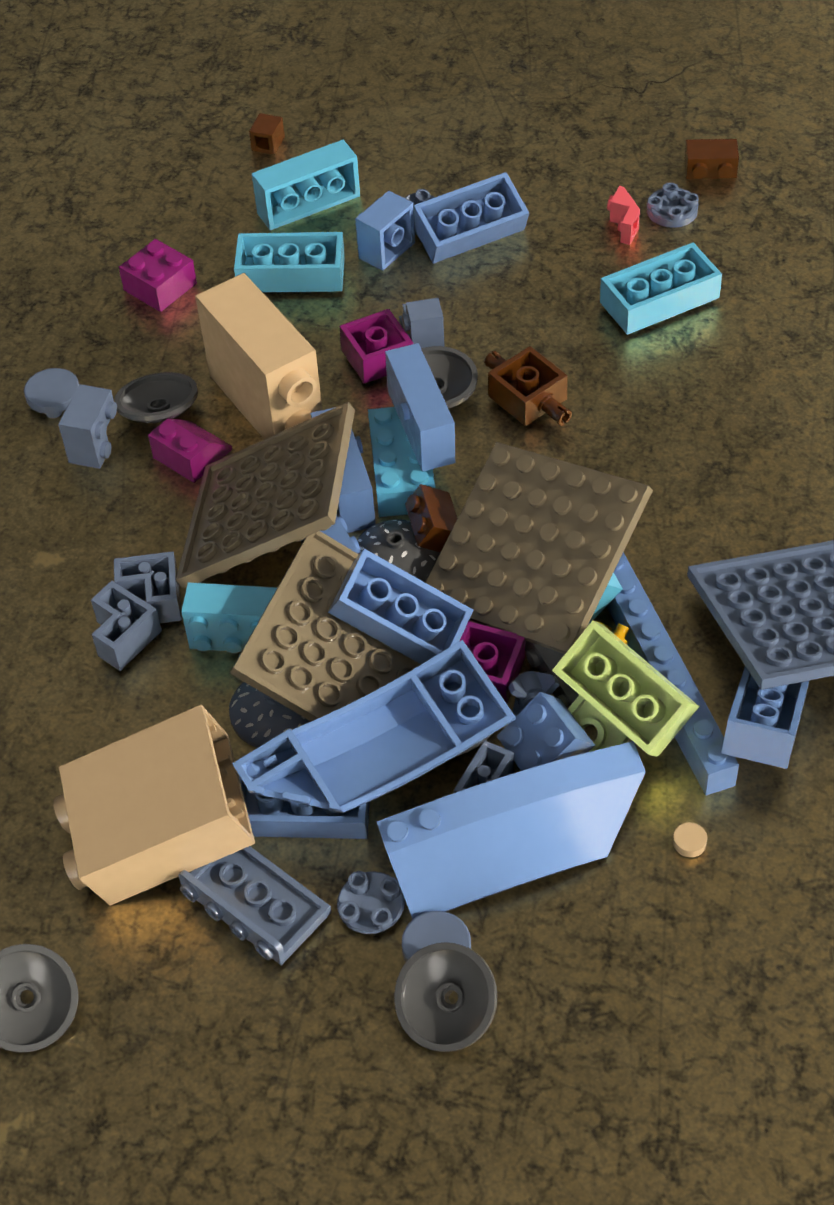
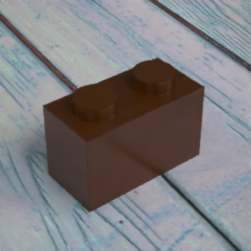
M737 139L686 140L684 157L686 179L737 178L739 164Z
M420 484L405 503L417 546L441 552L458 518L449 492Z

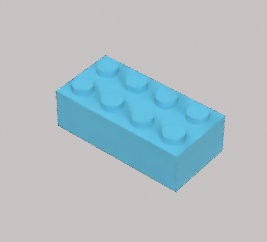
M344 139L252 173L257 214L269 230L360 197L357 155Z
M343 232L238 233L234 264L235 277L245 273L262 292L342 291L345 262Z
M693 242L602 277L600 303L628 335L720 298L722 273Z
M395 407L368 409L379 517L408 515L405 503L418 486L422 484L435 488L433 469L422 472Z
M188 582L181 613L189 648L199 651L242 652L277 587Z

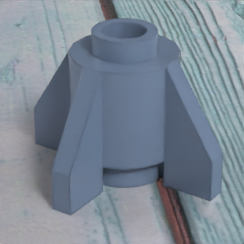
M527 671L518 675L508 686L510 693L515 696L513 707L515 717L540 691L551 695L560 685L557 677L534 671Z

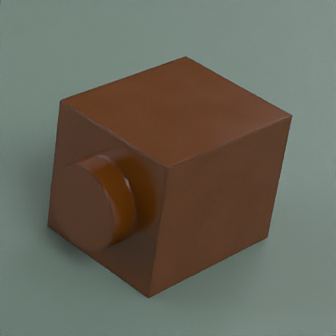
M259 113L249 130L252 151L275 155L285 137L282 117Z

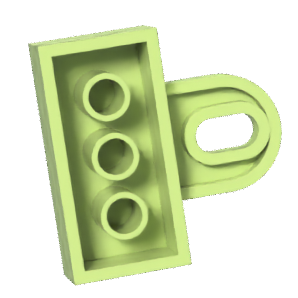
M593 620L552 669L557 676L579 694L568 710L583 730L588 725H594L598 731L597 738L593 742L595 746L589 752L623 744L631 739L648 755L658 757L700 707L608 628Z

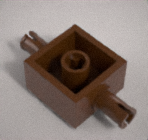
M531 346L508 360H505L496 351H492V354L489 353L486 356L484 364L492 369L488 372V396L520 423L527 426L544 414L549 415L560 426H564V422L566 424L572 417V411L560 404L567 400L568 375Z

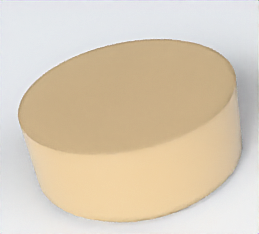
M688 822L679 825L675 829L673 846L680 855L696 857L704 852L707 844V833L703 827L696 823Z

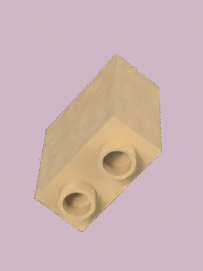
M245 273L195 296L209 375L263 439H267L311 419L310 413L322 410L316 350Z
M202 704L59 766L64 794L54 798L53 806L60 825L67 833L71 834L73 849L63 854V864L69 880L76 889L81 890L89 887L111 906L179 877L178 875L183 870L187 872L193 871L255 844L239 775L232 764L235 762L229 735Z

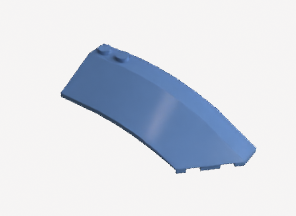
M461 640L376 691L298 728L286 730L232 764L250 793L344 813L393 791L433 770L516 720V717L465 642Z
M631 741L536 766L470 787L376 821L412 919L430 911L446 912L504 890L608 857L646 773L635 743Z

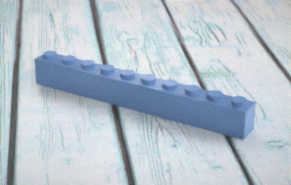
M623 552L613 572L623 589L606 607L616 626L620 623L630 628L625 637V640L628 641L627 645L700 706L677 733L675 739L705 796L736 786L739 764L734 756L721 753L724 736Z

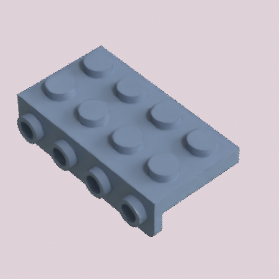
M251 846L197 868L190 873L183 870L178 875L181 883L180 890L191 902L197 900L214 920L220 921L222 919L229 925L230 930L237 938L242 941L245 939L249 940L266 960L272 958L280 965L332 913L329 904Z

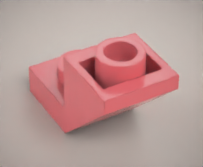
M619 186L615 194L610 195L608 199L609 222L618 224V231L621 232L620 243L630 245L639 229L640 208L627 190Z

